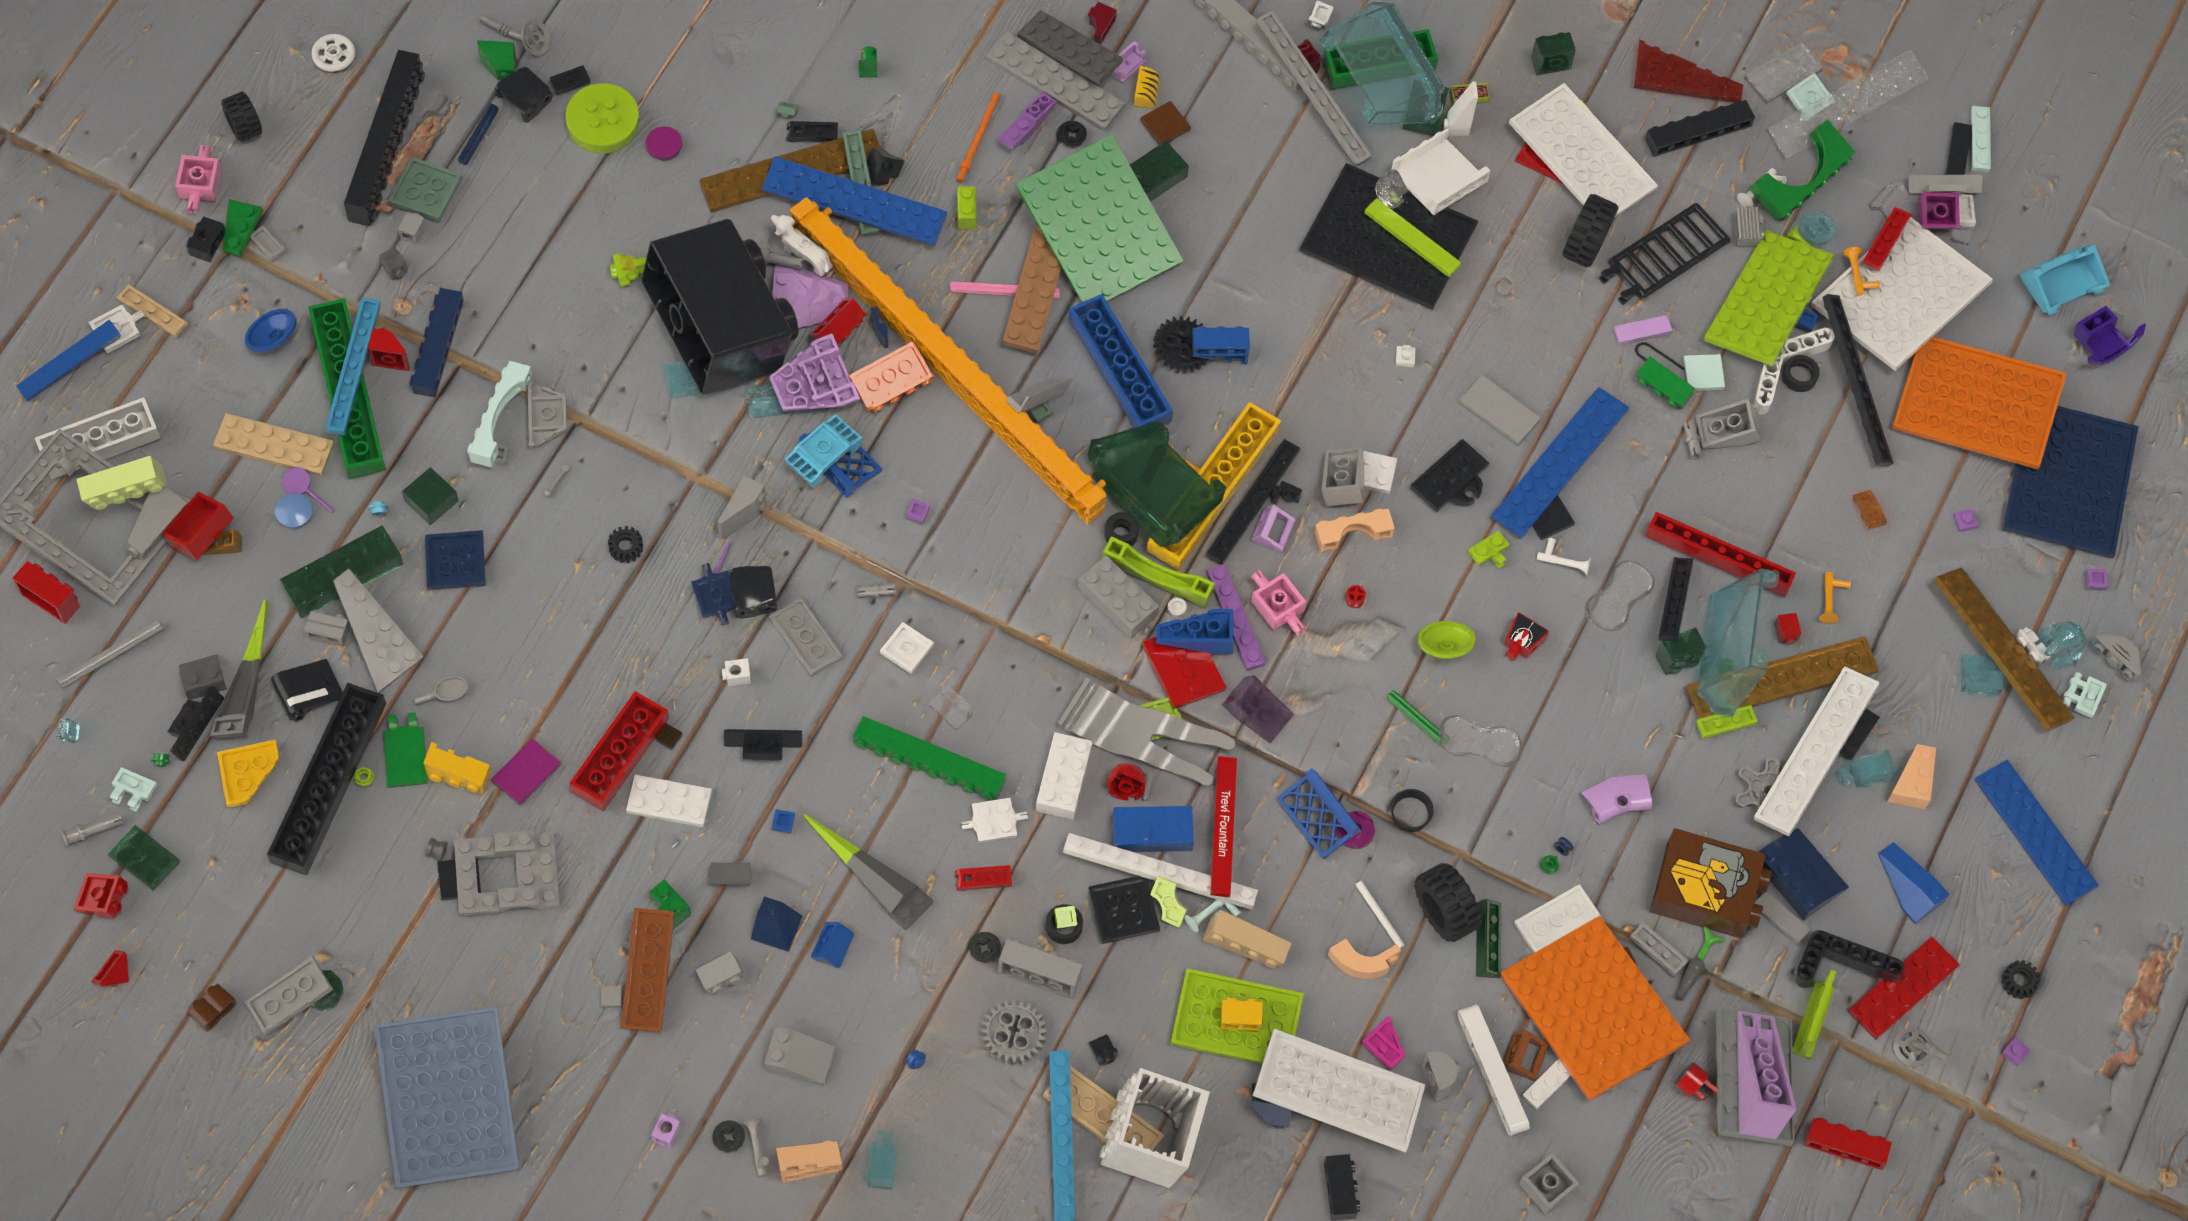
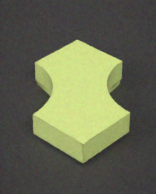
M1158 875L1151 895L1161 904V920L1180 928L1188 909L1177 899V883Z

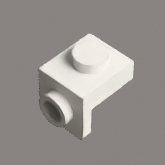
M1317 1L1311 16L1308 18L1312 22L1311 25L1319 29L1321 27L1326 28L1334 7Z

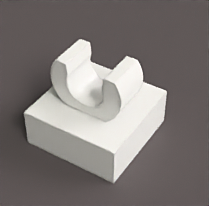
M1409 345L1397 346L1395 366L1414 367L1415 347Z

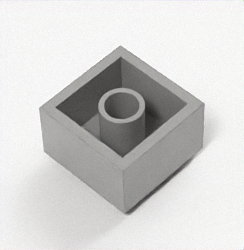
M1553 1153L1524 1175L1519 1183L1545 1215L1573 1194L1580 1184Z

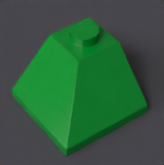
M477 40L480 62L496 79L502 80L507 75L516 71L517 58L514 42Z

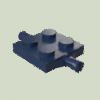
M703 564L702 568L705 576L691 581L702 617L707 618L719 615L721 625L728 624L729 621L726 613L737 607L733 597L729 572L712 573L710 564Z

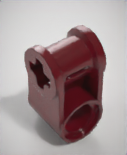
M1305 39L1297 47L1317 74L1320 70L1321 55L1316 51L1312 43Z

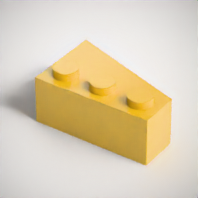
M431 742L424 760L426 773L431 781L437 783L442 781L455 788L460 786L467 788L468 791L473 793L485 792L492 773L489 764L469 756L465 758L454 755V750L448 749V752L436 748L437 744Z

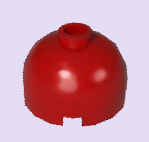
M1121 763L1115 766L1107 779L1109 793L1115 798L1128 801V797H1135V800L1142 797L1146 790V776L1143 770L1132 763Z

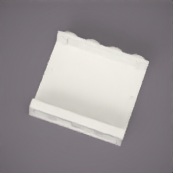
M1448 129L1436 133L1434 137L1424 140L1418 147L1411 148L1403 156L1395 158L1391 173L1433 215L1487 183L1491 172L1486 166L1478 171L1447 140Z

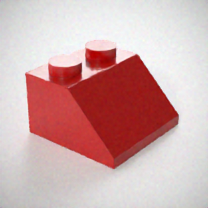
M384 328L372 329L368 345L372 366L409 371L410 366L406 350L394 334Z

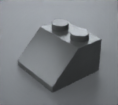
M217 654L179 665L183 687L188 700L205 696L210 687L215 688L218 692L227 690Z

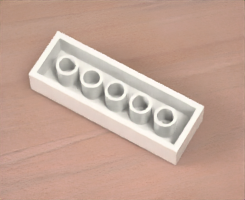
M144 397L60 428L104 460L161 439ZM58 429L35 438L39 451L42 450ZM55 466L49 475L51 479L65 475L66 470L63 467L58 469Z

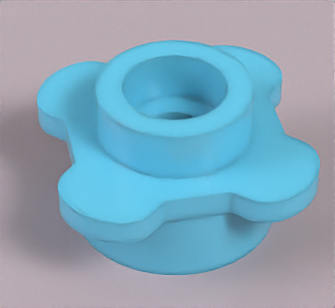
M383 501L373 502L368 508L371 510L372 515H383L387 513L389 506L384 504Z

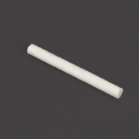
M1362 881L1356 883V887L1395 945L1397 944L1400 949L1405 946L1404 942Z

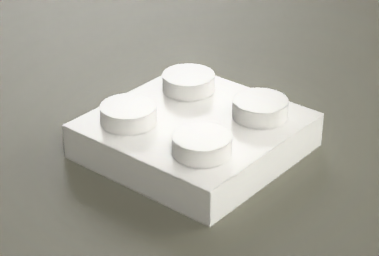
M1363 451L1365 489L1390 494L1397 458Z
M902 622L881 648L880 654L912 674L932 649L934 642Z

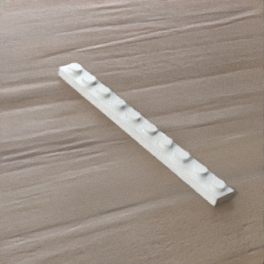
M1069 833L1063 849L1065 854L1156 881L1159 875L1176 882V887L1250 910L1253 909L1258 892L1257 889L1231 882L1230 897L1211 896L1210 875Z

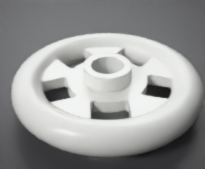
M340 34L325 35L318 39L312 48L314 63L320 69L329 72H336L347 68L355 57V47L352 41ZM330 41H334V42H335V44H329V45L327 46V42H330ZM343 44H345L347 47V49H345L344 51H342V48L340 47ZM319 50H325L324 55H319ZM342 56H345L346 59L340 62L339 59ZM326 60L333 61L332 65L325 63Z

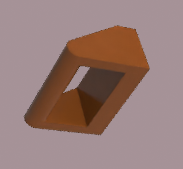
M1527 1030L1514 1032L1503 1062L1506 1071L1536 1081L1549 1044ZM1529 1043L1539 1047L1531 1072L1521 1066Z

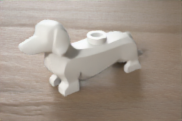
M772 215L771 220L776 226L775 234H782V242L785 244L784 250L810 262L814 267L813 271L820 277L828 273L833 267L828 253L793 227L795 221L791 216Z

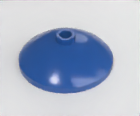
M276 309L262 315L249 327L245 335L247 347L254 352H269L280 347L292 336L297 323L296 316L288 309Z

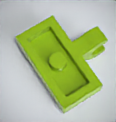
M1497 531L1469 548L1468 554L1478 566L1491 559L1496 567L1500 569L1505 566L1504 562L1506 561V558L1501 553L1507 550L1510 544L1500 531Z

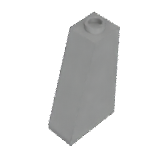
M163 487L159 492L152 493L150 491L127 541V551L133 557L137 558L138 556L143 559L160 540L161 534L187 505V502L167 487Z

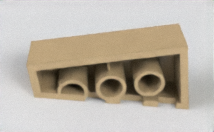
M1219 910L1209 919L1201 941L1261 962L1273 969H1278L1284 964L1291 946V942L1222 910Z

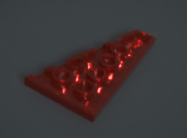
M1639 39L1634 88L1732 103L1742 100L1743 84L1724 76L1719 77L1709 69H1701L1693 62L1672 53L1667 54L1660 51L1659 47H1651L1645 44V41Z

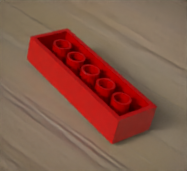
M635 691L570 781L571 792L605 811L669 720L668 710Z

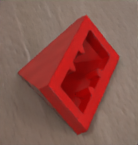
M114 950L91 983L103 987L129 982L127 954L123 951Z

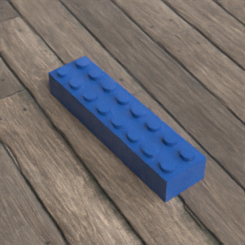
M1102 294L1069 308L1068 319L1138 436L1140 437L1172 422V408Z

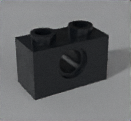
M203 216L201 221L196 224L193 236L187 241L186 246L190 256L211 262L224 238V224Z

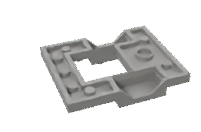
M534 830L494 833V836L454 839L459 916L502 913L508 909L530 907L537 910L560 908L554 832L534 833ZM516 857L518 887L498 889V892L478 893L476 858Z

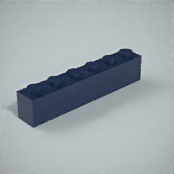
M440 288L439 293L434 297L435 307L434 310L430 311L429 327L426 326L424 337L426 338L424 343L422 342L420 345V358L416 359L415 375H412L410 379V386H412L414 394L436 398L464 302L463 294L460 291Z

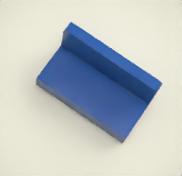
M826 922L811 957L816 961H827L834 967L840 968L854 933L840 922Z

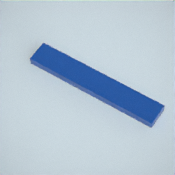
M109 319L21 381L16 387L25 399L30 401L119 338L121 334Z

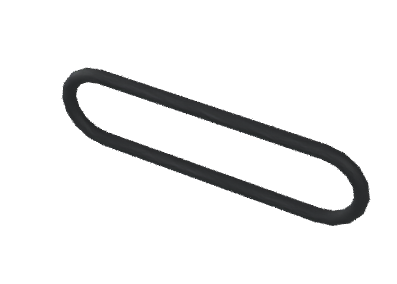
M1641 342L1636 345V355H1638L1644 361H1646L1647 359L1640 355L1638 352V347L1641 345H1646L1650 347L1651 349H1653L1654 351H1656L1657 353H1659L1660 355H1662L1663 357H1665L1666 359H1668L1676 366L1685 371V368L1683 366L1678 364L1676 361H1674L1673 359H1671L1670 357H1668L1667 355H1665L1649 343Z

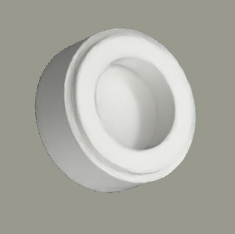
M1181 598L1170 600L1167 608L1169 615L1174 618L1183 617L1187 610L1186 602Z

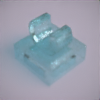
M67 717L60 719V724L56 726V729L59 730V735L56 738L61 741L67 740L71 743L78 742L79 723Z

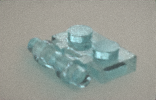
M772 383L764 386L756 384L753 387H746V395L754 394V398L747 399L749 419L787 415V412L782 410ZM771 392V396L760 397V393Z

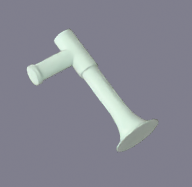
M1216 899L1214 903L1196 916L1190 917L1185 915L1184 919L1188 927L1197 933L1200 922L1223 905L1235 917H1238L1242 912L1234 904Z

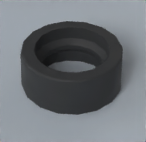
M1797 355L1787 361L1782 378L1789 389L1796 392H1806L1815 386L1820 369L1812 358L1805 355ZM1794 366H1803L1811 372L1812 377L1809 381H1798L1791 375L1790 370Z
M1057 905L1047 915L1045 926L1047 934L1053 941L1059 944L1073 943L1082 933L1083 917L1077 908H1075L1077 925L1072 933L1060 934L1053 928V920L1055 919L1054 909L1072 905Z

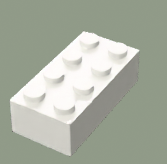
M1054 732L1036 802V812L1074 820L1092 751V741Z

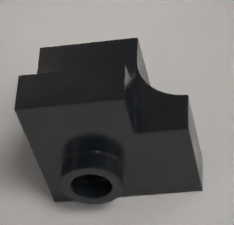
M872 148L867 159V166L871 169L870 179L874 182L888 184L891 176H899L905 161L886 150Z

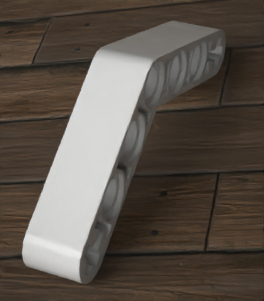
M1822 328L1788 339L1773 367L1763 363L1753 402L1756 413L1766 414L1773 401L1781 365L1786 364L1793 356L1805 355L1809 357L1829 350L1835 338L1833 330Z

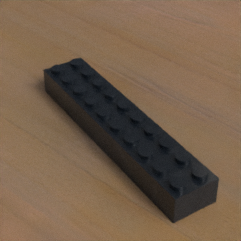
M403 50L397 51L344 201L349 222L370 226L372 220L376 218L377 205H380L382 201V190L387 187L388 173L391 174L393 159L397 158L398 145L403 141V130L409 124V113L413 112L414 99L418 97L420 82H423L425 78V72L422 69L423 62H421L420 55L417 53Z
M347 682L269 848L267 856L270 863L308 875L384 711L386 701L383 694Z

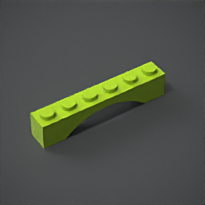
M1114 537L1110 538L1103 551V557L1107 555L1122 571L1206 608L1214 593V582L1198 575L1184 574L1163 567L1137 552L1129 544Z

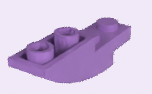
M1044 92L1040 93L1021 111V116L999 136L998 141L1011 150H1014L1019 144L1023 145L1047 118L1057 101Z

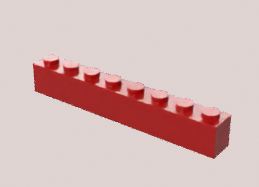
M1655 512L1645 537L1783 597H1786L1796 575V572L1659 512Z

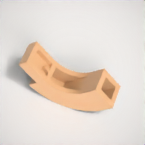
M1344 939L1329 949L1328 956L1344 973L1355 978L1374 979L1388 973L1389 965H1393L1399 960L1401 949L1396 944L1377 956L1367 957L1357 953L1348 940Z

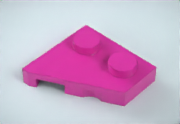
M1390 1016L1362 1041V1045L1390 1071L1405 1057Z

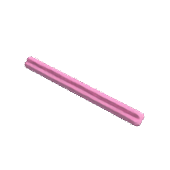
M951 281L950 291L959 293L1015 296L1018 285L959 281ZM1056 287L1053 298L1060 297L1059 287Z

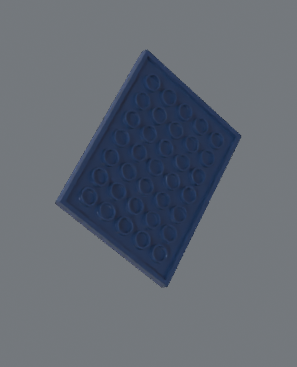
M2057 406L2039 470L2015 463L2002 530L2114 558L2139 426Z

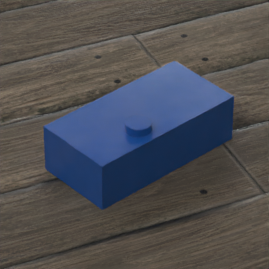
M1192 806L1114 807V847L1131 852L1193 851Z

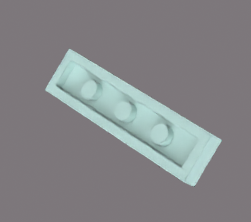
M1972 106L1971 171L1989 173L1991 170L1990 107Z

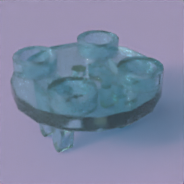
M1820 210L1808 213L1801 219L1799 232L1808 243L1822 245L1832 240L1836 232V226L1834 221L1824 211Z

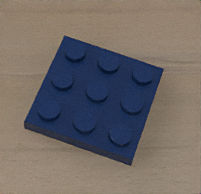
M483 530L425 535L428 590L486 585Z

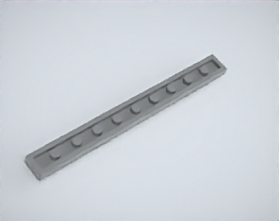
M1273 10L1259 17L1257 23L1355 167L1370 159L1372 155Z

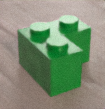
M665 879L649 891L650 899L658 907L657 910L675 912L673 930L691 916L690 906Z

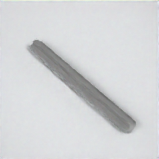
M158 620L152 622L57 679L59 685L62 688L67 687L163 630L162 624Z

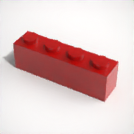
M1813 1118L1808 1127L1804 1146L1883 1170L1887 1164L1892 1142L1887 1141L1882 1136L1874 1137L1867 1135L1862 1130L1854 1131L1848 1129L1843 1124L1835 1125L1829 1123L1824 1118Z

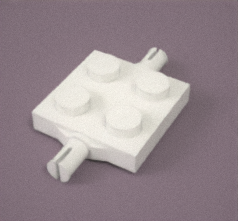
M120 305L90 321L89 324L95 330L110 319L121 334L119 338L104 348L108 354L141 336L135 322L145 316L141 310L130 315L123 305Z
M1011 798L972 804V821L961 822L962 830L974 828L978 843L1017 837L1016 822L1028 820L1027 811L1015 813L1012 808Z

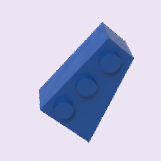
M1200 326L1193 328V357L1212 360L1220 357L1225 358V362H1232L1233 359L1242 361V364L1247 365L1250 350L1249 328L1242 326L1225 328L1223 326L1206 328Z

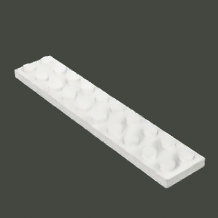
M1844 666L1754 816L1755 821L1787 836L1791 835L1878 689V681Z

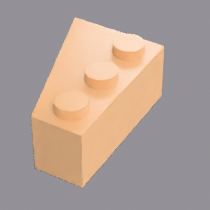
M828 1140L817 1144L776 1148L782 1183L842 1171L837 1141L832 1142Z

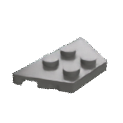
M528 381L530 449H534L567 432L566 395L554 392L545 386L542 388L534 385L532 381Z

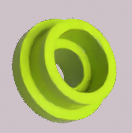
M362 767L355 772L354 780L357 785L365 787L373 782L374 774L371 769ZM362 776H368L367 779L361 780Z

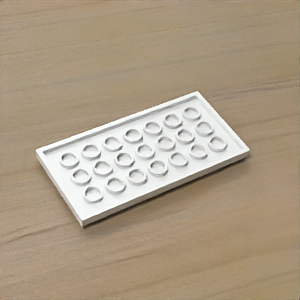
M1565 83L1509 120V124L1583 206L1590 194H1596L1617 204L1619 208L1615 216L1616 218L1658 187L1654 180Z
M1274 1029L1253 1096L1406 1152L1425 1084Z

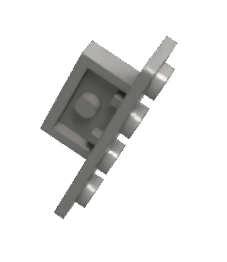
M1910 175L1908 177V193H1959V196H1961V193H1981L1982 175Z

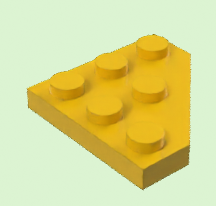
M276 739L217 752L227 808L248 804L280 761Z

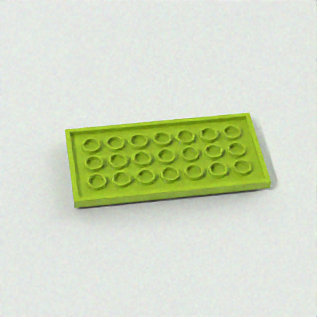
M1766 230L1764 239L1758 243L1704 336V341L1773 367L1833 261L1834 254Z

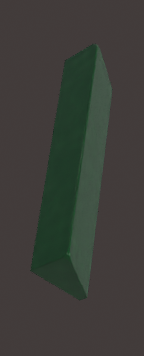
M1483 899L1478 902L1482 922L1477 929L1476 976L1501 978V903Z

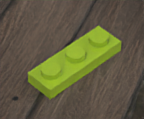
M1751 705L1697 719L1696 721L1702 740L1751 727L1758 723Z

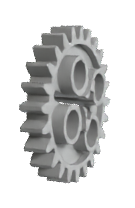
M1013 1000L1012 1005H1009L1007 1001H1005L1004 1007L997 1004V1011L992 1008L990 1009L992 1016H985L987 1022L982 1023V1027L985 1029L981 1030V1035L985 1036L982 1038V1042L987 1043L985 1049H992L991 1056L998 1054L997 1061L1003 1057L1005 1058V1064L1010 1059L1013 1065H1015L1018 1059L1023 1064L1025 1057L1031 1061V1054L1038 1055L1037 1049H1043L1041 1043L1046 1041L1043 1035L1047 1034V1030L1042 1029L1046 1026L1045 1022H1040L1042 1015L1036 1016L1037 1008L1031 1011V1004L1023 1007V1001L1016 1005L1015 1000ZM1019 1016L1020 1019L1018 1021L1017 1032L1014 1036L1012 1048H1008V1045L1011 1040V1033L1014 1029L1016 1017ZM1007 1017L1010 1018L1012 1022L1005 1024L1002 1022V1019ZM1028 1022L1031 1024V1027L1025 1029L1021 1024ZM999 1036H1004L1007 1038V1040L1005 1042H999L997 1038ZM1018 1041H1024L1026 1043V1046L1019 1047L1016 1045V1043Z

